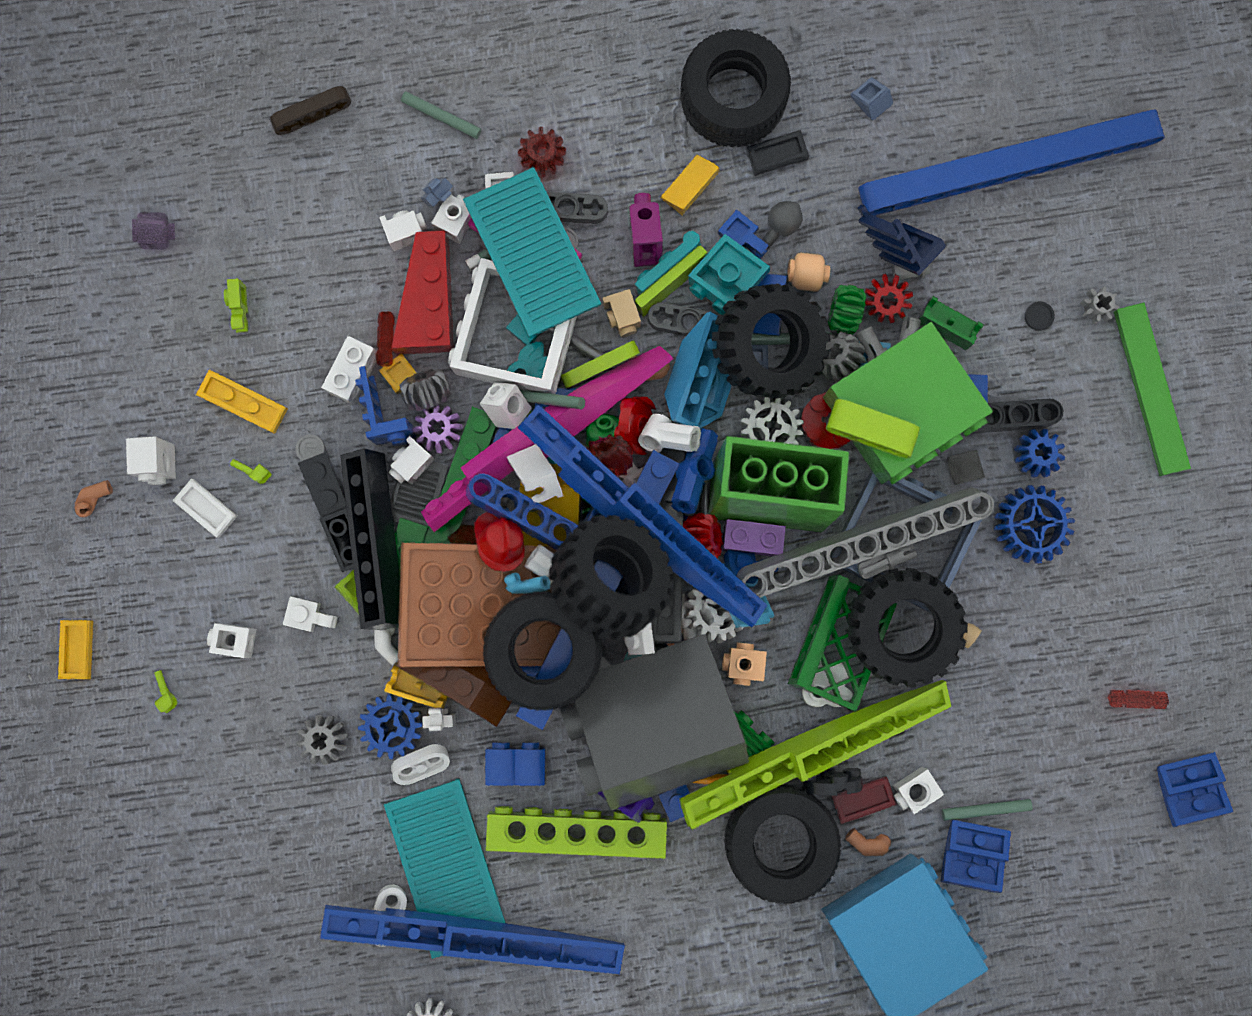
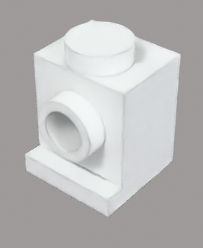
M407 210L400 211L389 220H387L385 215L379 217L393 251L412 245L415 233L423 232L422 230L427 229L422 213L415 214L414 210L411 212Z
M409 436L406 441L410 445L407 448H400L392 457L394 462L390 465L392 468L389 473L401 484L406 480L412 485L435 458Z
M214 623V627L209 630L207 636V645L210 646L209 653L252 658L257 629ZM231 635L236 636L233 646L228 642Z

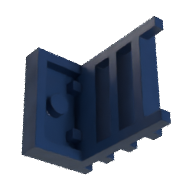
M861 204L857 208L862 216L858 220L859 223L868 227L865 232L866 235L875 239L872 245L874 248L882 251L879 254L880 258L919 276L946 248L941 238L905 223L902 224L899 219L895 218L891 223L869 214L865 205Z

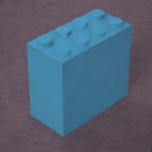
M911 853L821 909L886 1016H917L989 970L983 961L987 959L984 950L978 942H974L972 937L967 935L971 932L968 924L961 915H958L954 909H951L955 905L952 898L945 889H942L938 883H935V880L938 879L936 872L929 862L926 863L922 857L918 859Z

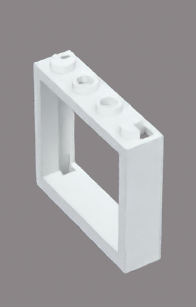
M481 258L479 266L475 267L472 273L473 287L471 294L468 293L465 297L463 321L460 320L457 325L456 337L458 339L456 346L451 348L448 363L450 368L456 375L489 383L516 384L521 390L556 394L577 316L556 326L542 379L466 362L490 275L499 276L493 261Z

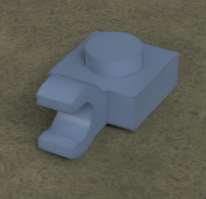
M433 178L423 188L425 194L421 199L428 207H434L439 201L445 202L452 194L449 190L453 185L446 178Z

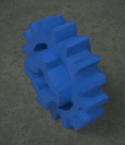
M387 694L386 702L381 696L376 697V706L371 703L366 705L369 714H360V718L365 720V724L358 726V730L365 731L366 733L360 740L361 742L369 740L370 745L367 750L371 751L377 748V757H382L385 752H388L389 759L395 758L396 751L401 756L407 754L405 747L414 749L416 745L412 740L422 738V734L417 732V728L422 727L423 722H417L416 717L422 713L421 711L413 712L412 708L415 703L411 701L408 704H404L405 698L398 697L397 701H394L393 694ZM392 706L387 715H377V712L382 708ZM404 712L409 718L410 726L405 723L402 717ZM393 719V725L397 727V730L389 734V727L385 725V722ZM372 727L377 729L380 736L379 740L375 737ZM395 737L406 738L401 744L390 746Z

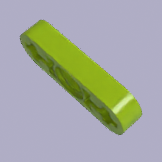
M632 340L562 374L561 379L567 389L639 354L640 351L635 341Z

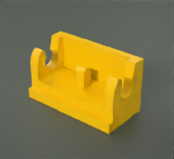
M396 665L393 666L391 679L387 682L384 692L433 708L443 709L445 707L446 696L399 669Z

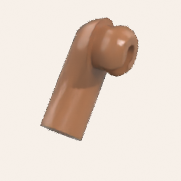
M105 480L81 489L74 505L75 513L79 517L89 516L94 511L100 497L113 493L110 482Z

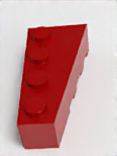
M445 231L416 232L392 349L397 355L401 353L450 352L451 348H454L449 239Z

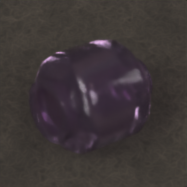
M140 212L137 215V219H132L133 242H138L141 249L165 250L169 246V240H175V223H169L168 216L163 212Z

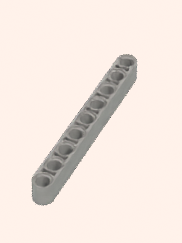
M966 488L747 565L739 570L737 577L744 584L748 578L752 576L758 577V583L750 589L760 598L985 519L993 512L994 501L991 496L977 488ZM980 497V505L976 509H972V501ZM949 507H953L952 515L944 519V511ZM925 516L924 525L919 529H915V523L918 518ZM897 526V534L893 538L887 539L888 530ZM869 536V544L865 548L860 549L859 541L863 537ZM841 546V554L837 558H830L833 548ZM813 556V564L808 568H802L803 560ZM785 566L786 573L780 578H775L774 571L778 567Z

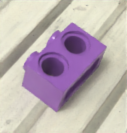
M727 519L724 523L722 540L724 544L722 545V550H734L772 557L783 553L786 526Z

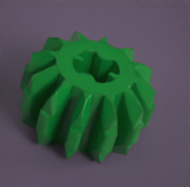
M841 284L835 290L828 314L830 330L853 335L859 329L866 305L864 289L849 284L848 286Z

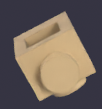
M630 289L602 298L604 310L610 308V311L606 313L611 328L617 327L621 337L635 334L637 328L641 327V320Z

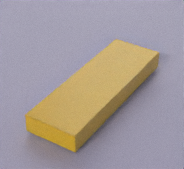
M210 369L196 393L197 396L274 434L288 410L285 406Z

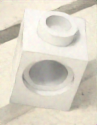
M494 382L480 402V405L496 427L514 429L519 426L532 409L516 384Z
M920 767L892 785L897 792L893 796L903 811L908 809L913 814H916L944 796L929 770L924 767ZM915 784H920L922 787L921 796L917 799H911L909 795L910 788Z

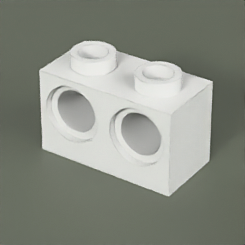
M347 336L321 388L327 393L355 405L362 391L356 386L355 381L361 379L359 367L365 366L367 376L369 377L380 354L373 347Z

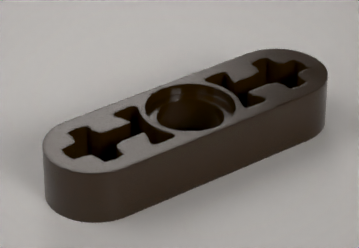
M344 86L333 87L277 111L270 117V122L277 135L288 134L346 109L351 104V99Z

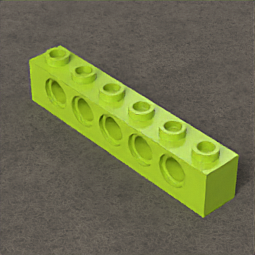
M495 806V811H490L487 814L486 851L666 859L667 820L666 818H661L660 813L655 812L643 813L642 820L637 823L621 811H614L613 816H604L600 810H584V815L572 814L571 809L562 808L554 809V813H542V808L526 807L525 812H513V807ZM515 821L523 823L526 833L522 836H515L510 831V824ZM543 823H551L555 827L556 833L552 837H544L539 831V826ZM573 824L582 825L586 832L585 835L579 839L573 838L569 834L570 826ZM604 825H609L615 830V835L612 839L604 840L599 836L598 830ZM637 826L644 830L645 835L643 839L633 841L629 838L628 831L632 827Z

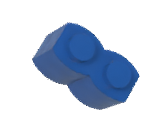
M492 742V747L485 749V785H545L546 748L539 747V742H522V747H510V742Z

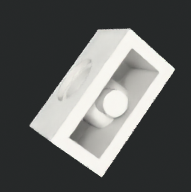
M158 437L126 438L128 475L138 477L139 482H148L149 485L166 484V479H176L175 444Z

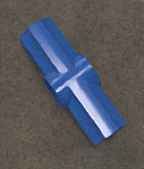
M700 429L701 437L698 450L687 451L685 460L679 462V466L675 471L678 482L671 500V507L677 512H683L688 515L695 513L705 481L712 479L714 476L715 467L712 459L718 443V435L713 430Z

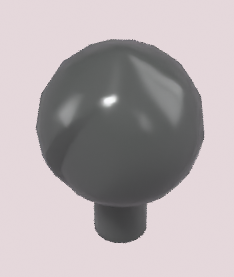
M782 201L771 208L768 214V225L771 229L763 238L768 245L772 246L780 235L783 237L789 236L801 226L803 216L800 205L797 202Z

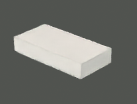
M192 478L173 499V502L217 538H220L238 517V515Z

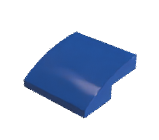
M1215 752L1157 767L1160 787L1173 828L1234 812L1223 786V782L1226 779Z
M951 820L943 858L941 882L1001 893L1003 889L1005 862L1009 860L1011 831Z

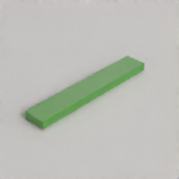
M1145 303L1119 308L1114 312L1159 476L1191 469Z

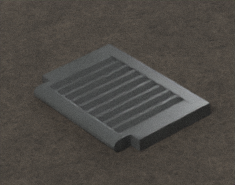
M433 461L412 485L406 480L402 484L396 480L390 499L392 516H394L393 522L399 523L400 518H405L429 526L421 511L425 509L431 500L440 497L449 466Z

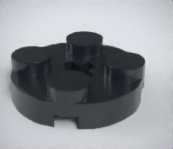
M831 767L802 782L803 790L812 795L835 796L838 795V791H843L846 788L847 794H854L863 790L861 769L846 768L843 769V772H834V767Z

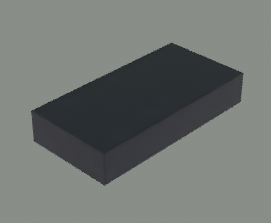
M801 130L746 147L754 176L809 159V153Z

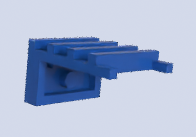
M359 367L361 379L355 381L356 386L364 392V396L359 397V402L368 411L367 414H362L363 421L371 427V431L366 432V437L376 445L391 442L392 446L408 444L406 439L409 436L411 438L416 437V433L413 432L414 426L406 418L384 422L375 376H369L368 379L366 367Z

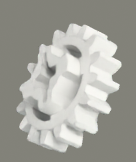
M765 397L764 404L762 405L757 400L753 402L755 410L750 408L745 410L749 419H741L740 424L747 426L746 429L740 432L741 436H748L749 439L757 440L753 433L755 431L760 434L763 441L775 442L780 437H787L788 439L784 443L799 445L798 441L794 438L802 437L803 432L798 430L797 427L801 426L804 422L795 418L799 413L798 409L793 411L789 409L791 401L782 405L780 404L781 398H776L774 402H771L769 397ZM770 409L766 417L755 418L760 412ZM781 412L788 418L790 424L784 422ZM774 417V427L779 430H776L769 440V428L765 426H768Z
M693 589L688 592L687 595L692 600L684 602L683 606L690 609L688 613L684 614V618H691L692 623L688 626L689 629L695 627L698 629L696 637L705 634L708 643L714 641L715 638L717 643H722L726 641V638L728 640L736 636L735 632H739L744 628H736L730 613L710 598L701 600L704 594L699 590ZM729 622L726 628L720 629L723 623Z

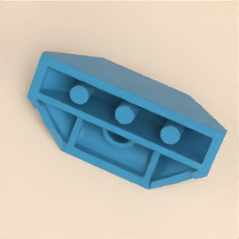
M711 311L707 312L682 340L664 394L671 420L679 424L698 426L700 429L722 416L732 386L726 381L729 375L721 374L717 367L721 363L720 358H714L712 349H717V341H712V333L718 332L719 326L715 324L718 315Z

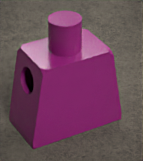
M638 193L634 196V204L629 206L634 267L653 266L658 264L663 252L659 205L657 202H651V195L649 193Z

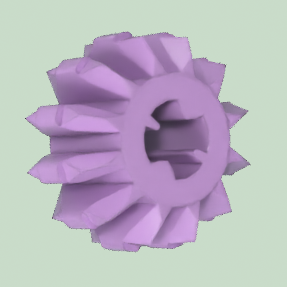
M439 405L433 406V413L428 409H423L426 417H415V420L422 424V426L413 428L414 433L421 434L416 439L417 443L424 444L426 442L425 450L428 452L435 446L436 452L442 454L444 444L449 450H452L454 447L449 441L453 439L460 442L461 437L454 433L463 430L462 424H454L459 420L460 416L457 413L450 415L451 408L449 406H445L442 412ZM436 423L440 426L445 424V427H441L443 432L440 435L436 432L431 433V430H435L433 425Z

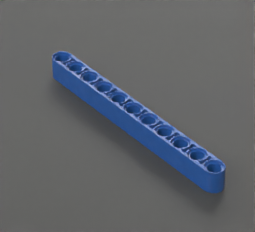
M1148 110L874 180L861 185L858 190L862 205H865L869 214L876 216L1146 147L1162 141L1165 135L1157 110Z

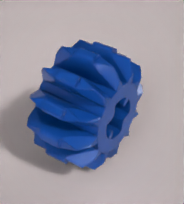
M1032 429L1029 431L1028 436L1022 435L1019 438L1022 445L1015 446L1014 451L1021 454V456L1015 458L1016 463L1022 461L1024 463L1021 467V472L1024 473L1031 469V477L1036 478L1041 473L1045 478L1050 476L1051 471L1056 472L1060 469L1058 462L1065 460V456L1058 453V451L1065 448V445H1056L1057 434L1049 437L1048 429H1042L1040 433L1036 429ZM1042 450L1044 456H1036L1035 451Z

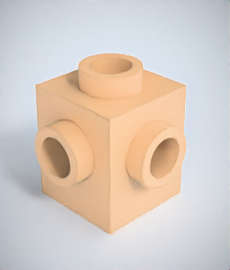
M737 643L736 648H729V654H723L722 671H727L726 677L733 678V684L750 686L751 680L764 681L767 652L754 650V644ZM742 659H746L748 663L745 669H741L739 666Z

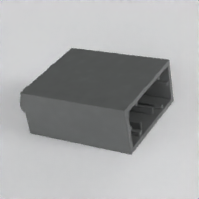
M705 634L655 651V653L645 654L598 670L590 687L574 702L560 708L570 740L573 741L586 737L591 756L576 761L585 791L588 796L603 792L611 810L749 763L743 734Z

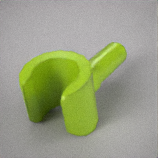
M232 459L230 462L231 466L245 472L252 480L260 484H264L272 475L260 463L253 470L251 467L235 459Z
M159 670L154 672L162 696L154 703L160 712L168 713L177 706L178 701L169 692L163 673Z

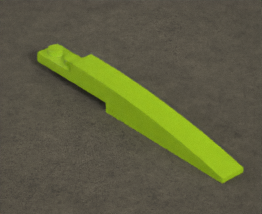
M940 680L857 710L749 757V763L727 770L729 775L679 799L687 825L693 830L796 777L803 782L952 707L946 681Z

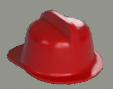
M489 512L478 516L474 523V533L480 559L486 566L495 571L507 572L519 567L525 556L524 535L521 528L511 520H507L506 517L501 516L498 518Z

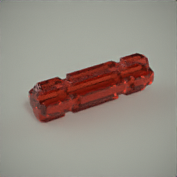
M382 311L378 314V351L376 352V362L381 367H389L393 364L392 343L395 318L393 313L389 311Z
M1111 690L1108 694L1111 707L1123 708V705H1125L1126 708L1150 709L1153 706L1154 709H1166L1167 705H1169L1166 692L1154 691V694H1152L1151 691L1126 690V693H1124L1123 690Z

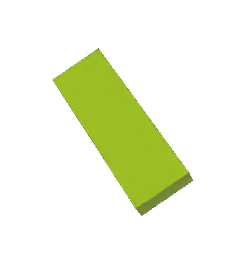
M701 245L697 246L635 299L638 312L644 317L654 304L662 302L688 280V275L707 255V251Z

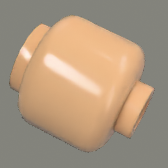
M797 253L794 259L789 260L787 282H791V285L800 291L818 292L823 282H829L830 265H825V259L820 254Z

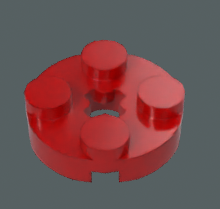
M824 392L814 396L805 405L800 420H803L804 423L800 427L805 437L814 447L836 450L848 444L850 439L826 430V423L822 422V417H827L832 411L823 399V396L826 394Z
M633 396L622 399L620 403L619 425L615 429L614 436L616 442L622 443L625 451L631 455L647 454L646 450L640 446L638 438L649 418L653 415L651 409L656 410L654 403L648 397Z

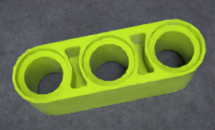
M836 399L826 430L895 456L911 458L920 427L859 404Z

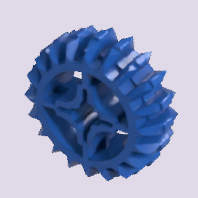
M1028 485L1025 491L1020 487L1015 489V495L1007 494L1005 498L1008 504L1004 502L999 503L998 507L1004 513L994 515V518L1000 520L1001 524L995 525L993 529L996 531L1002 530L1003 535L998 536L997 541H1007V544L1003 547L1005 552L1014 548L1012 558L1018 559L1022 555L1024 563H1029L1033 558L1035 564L1042 563L1043 557L1046 561L1053 560V553L1061 555L1063 549L1060 545L1069 546L1070 541L1065 535H1073L1074 530L1067 528V525L1074 523L1075 519H1067L1066 513H1070L1072 508H1062L1061 505L1065 502V498L1060 497L1055 500V490H1050L1046 494L1045 486L1041 485L1035 490L1033 485ZM1026 501L1023 518L1020 521L1013 522L1016 510ZM1037 502L1044 505L1050 511L1052 518L1042 513L1041 506H1038ZM1030 521H1038V523H1045L1044 525L1038 526L1037 528H1031L1030 525H1022L1029 523ZM1054 527V533L1050 541L1042 547V540H1045L1044 533L1046 529ZM1015 531L1023 532L1027 537V542L1031 543V547L1024 544L1017 537Z

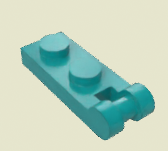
M688 231L684 234L681 245L673 251L670 250L664 253L659 259L658 264L651 270L646 269L643 271L635 283L637 293L641 295L697 246H700L699 234L695 231Z

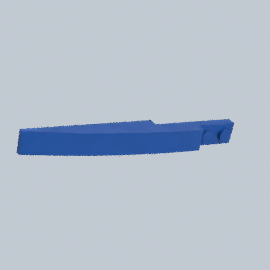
M540 405L517 427L562 468L558 476L603 516H620V520L627 518L635 521V525L639 528L641 526L649 530L648 534L653 539L656 537L661 543L660 548L663 552L666 551L670 560L668 566H672L674 573L750 627L756 624L768 605L635 482L630 487H627Z
M653 450L636 484L659 504L679 463ZM595 560L594 567L599 578L606 586L616 591L623 576L610 564ZM560 628L535 677L536 679L554 678L568 667L572 657V643L563 628ZM520 707L516 717L543 730L553 710L537 711Z
M325 905L320 939L440 951L442 956L611 974H620L625 944L620 942L508 923L386 908V911L332 905Z

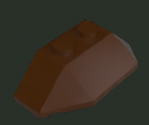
M398 663L396 665L399 669L495 727H498L512 704V701L507 700L505 696L503 697L496 689V686L492 684L491 679L488 677V671L486 672V666L399 667Z

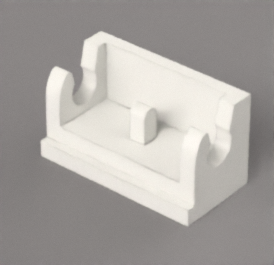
M536 444L507 456L510 466L516 472L526 492L535 490L537 487H544L542 493L532 497L533 502L540 503L555 496L558 498L563 496L554 469Z

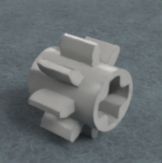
M1105 286L1098 293L1092 288L1087 292L1089 299H1084L1080 302V305L1084 306L1085 311L1082 316L1092 318L1093 324L1098 323L1101 317L1106 322L1111 320L1113 317L1110 312H1115L1120 307L1115 305L1114 298L1117 294L1106 292ZM1099 302H1100V303L1102 304V306H1103V307H1101L1100 309H1099V308L1097 307V305H1096V304L1099 303Z

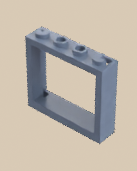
M872 470L841 532L855 528L877 481L879 482ZM910 477L907 480L902 478L893 485L889 480L884 483V485L923 504L946 496V494L934 490L932 493L924 489L922 482ZM953 507L947 508L944 514L950 517L953 513ZM982 520L963 526L938 577V580L946 584L948 588H950ZM842 547L833 548L830 558H837L842 552ZM858 563L842 568L863 579L858 572ZM870 577L863 580L871 583L874 579ZM905 599L906 601L930 612V610L923 603L912 599Z

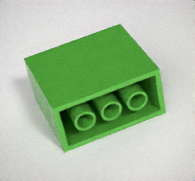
M932 322L832 385L823 396L831 411L835 400L842 399L920 427L911 458L895 456L852 440L881 485L888 480L892 485L913 472L910 468L911 465L914 464L916 469H918L938 455L935 451L937 448L942 453L963 439L960 433L963 432L966 437L988 423L985 417L993 412Z
M727 436L713 461L715 473L711 479L708 514L715 515L717 520L726 521L731 519L786 526L788 529L822 533L845 509L849 451Z

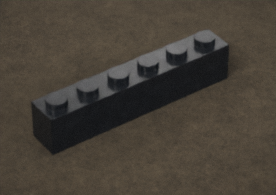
M363 448L340 455L360 628L384 630L399 626L400 573L385 453Z

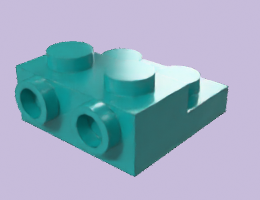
M724 234L688 275L689 285L691 286L690 291L700 300H703L704 297L713 302V309L718 314L725 315L726 312L723 310V306L727 301H734V295L740 291H746L750 287L758 286L770 272V266Z

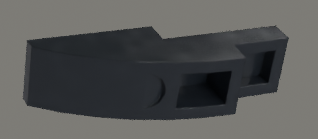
M326 451L303 460L298 465L320 515L319 520L342 572L353 569L345 492Z

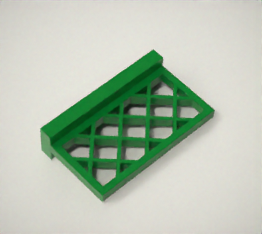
M838 574L828 578L787 684L806 690L850 711L856 712L871 671L864 666L861 673L853 674L848 660L857 655L854 652L846 656L840 640L847 638L848 633L838 637L834 625L838 618L845 616L847 620L848 613H851L852 609L849 610L845 601L848 589L856 592L859 596L861 586L850 582L849 578ZM897 603L889 606L883 618L879 621L878 631L882 642ZM835 643L840 659L828 664L824 651L826 646ZM843 663L848 678L835 683L830 667ZM824 670L830 686L823 689L812 686L815 674ZM849 682L851 683L854 690L851 702L841 698L837 687ZM830 690H832L833 693H834V695H832V694H830V693H827V692L830 691Z

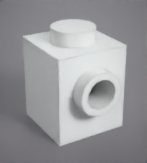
M450 195L442 203L431 224L435 231H445L449 239L460 244L469 229L467 223L471 216L463 201L465 197Z

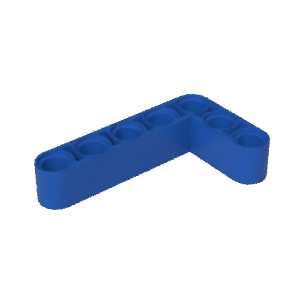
M478 474L470 480L466 487V496L471 503L498 518L501 516L506 517L507 520L516 523L523 532L555 550H558L563 541L555 538L553 534L554 527H562L568 537L578 526L542 504L533 502L531 498L490 475ZM474 484H485L488 488V495H477L473 489ZM501 498H510L514 502V510L505 511L500 505ZM591 506L584 521L591 520L594 516L602 514ZM529 512H535L539 515L541 520L539 526L529 524L527 521V514Z

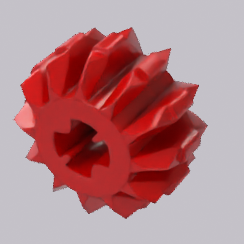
M882 274V284H879L874 278L871 280V283L876 289H865V294L872 297L865 300V306H873L868 311L869 316L879 312L878 322L882 323L885 315H888L889 322L894 323L895 318L893 314L897 313L903 319L905 313L901 308H912V304L905 301V299L912 298L913 292L904 291L909 286L907 281H903L897 286L899 275L895 274L892 281L888 282L887 274ZM889 292H892L893 298L896 300L894 302L889 301L888 305H885L881 296H887Z
M704 513L688 516L687 520L683 523V527L718 559L722 553L721 546L724 543L722 541L723 533L720 530L721 524L716 516Z

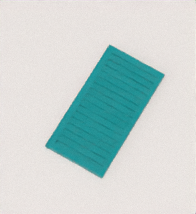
M534 167L463 199L529 338L601 305V301Z
M459 778L384 804L417 911L506 923ZM429 950L432 959L442 956L440 951Z

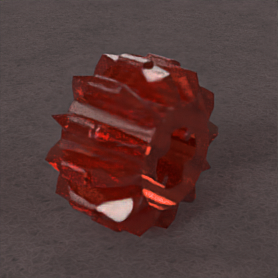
M540 126L538 128L539 134H534L533 131L529 130L527 132L529 139H520L522 148L518 149V156L523 158L521 160L523 168L529 167L531 169L534 167L536 172L540 170L541 177L544 178L546 170L549 169L551 173L555 174L557 172L555 165H564L562 156L566 155V148L561 146L563 138L561 136L555 137L553 129L544 134V129ZM540 149H545L544 155H539Z
M609 434L604 438L599 436L598 440L588 442L589 447H586V449L617 477L627 475V469L633 467L631 446L628 445L627 441L623 440L621 435L613 437Z

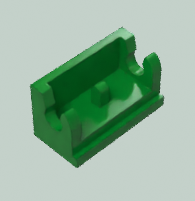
M935 296L930 297L918 318L921 320V326L924 327L932 322L943 338L964 350H967L975 343L977 333L984 326L983 323L975 322L939 302Z

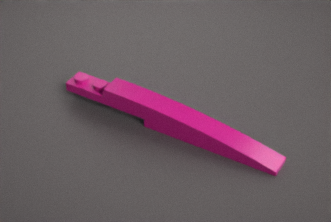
M658 346L569 393L567 396L585 399V407L583 409L550 405L544 410L574 437L672 361L673 357L661 346ZM516 427L463 465L461 470L466 477L454 482L446 493L439 498L431 500L425 509L421 511L429 527L435 532L471 504L466 496V487L474 476L487 474L501 481L514 471L508 462L507 456L535 445V443ZM475 483L473 486L474 492L479 496L488 491L487 486L483 483Z

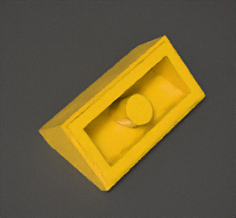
M696 155L663 193L661 199L683 216L718 175L719 167L705 158Z

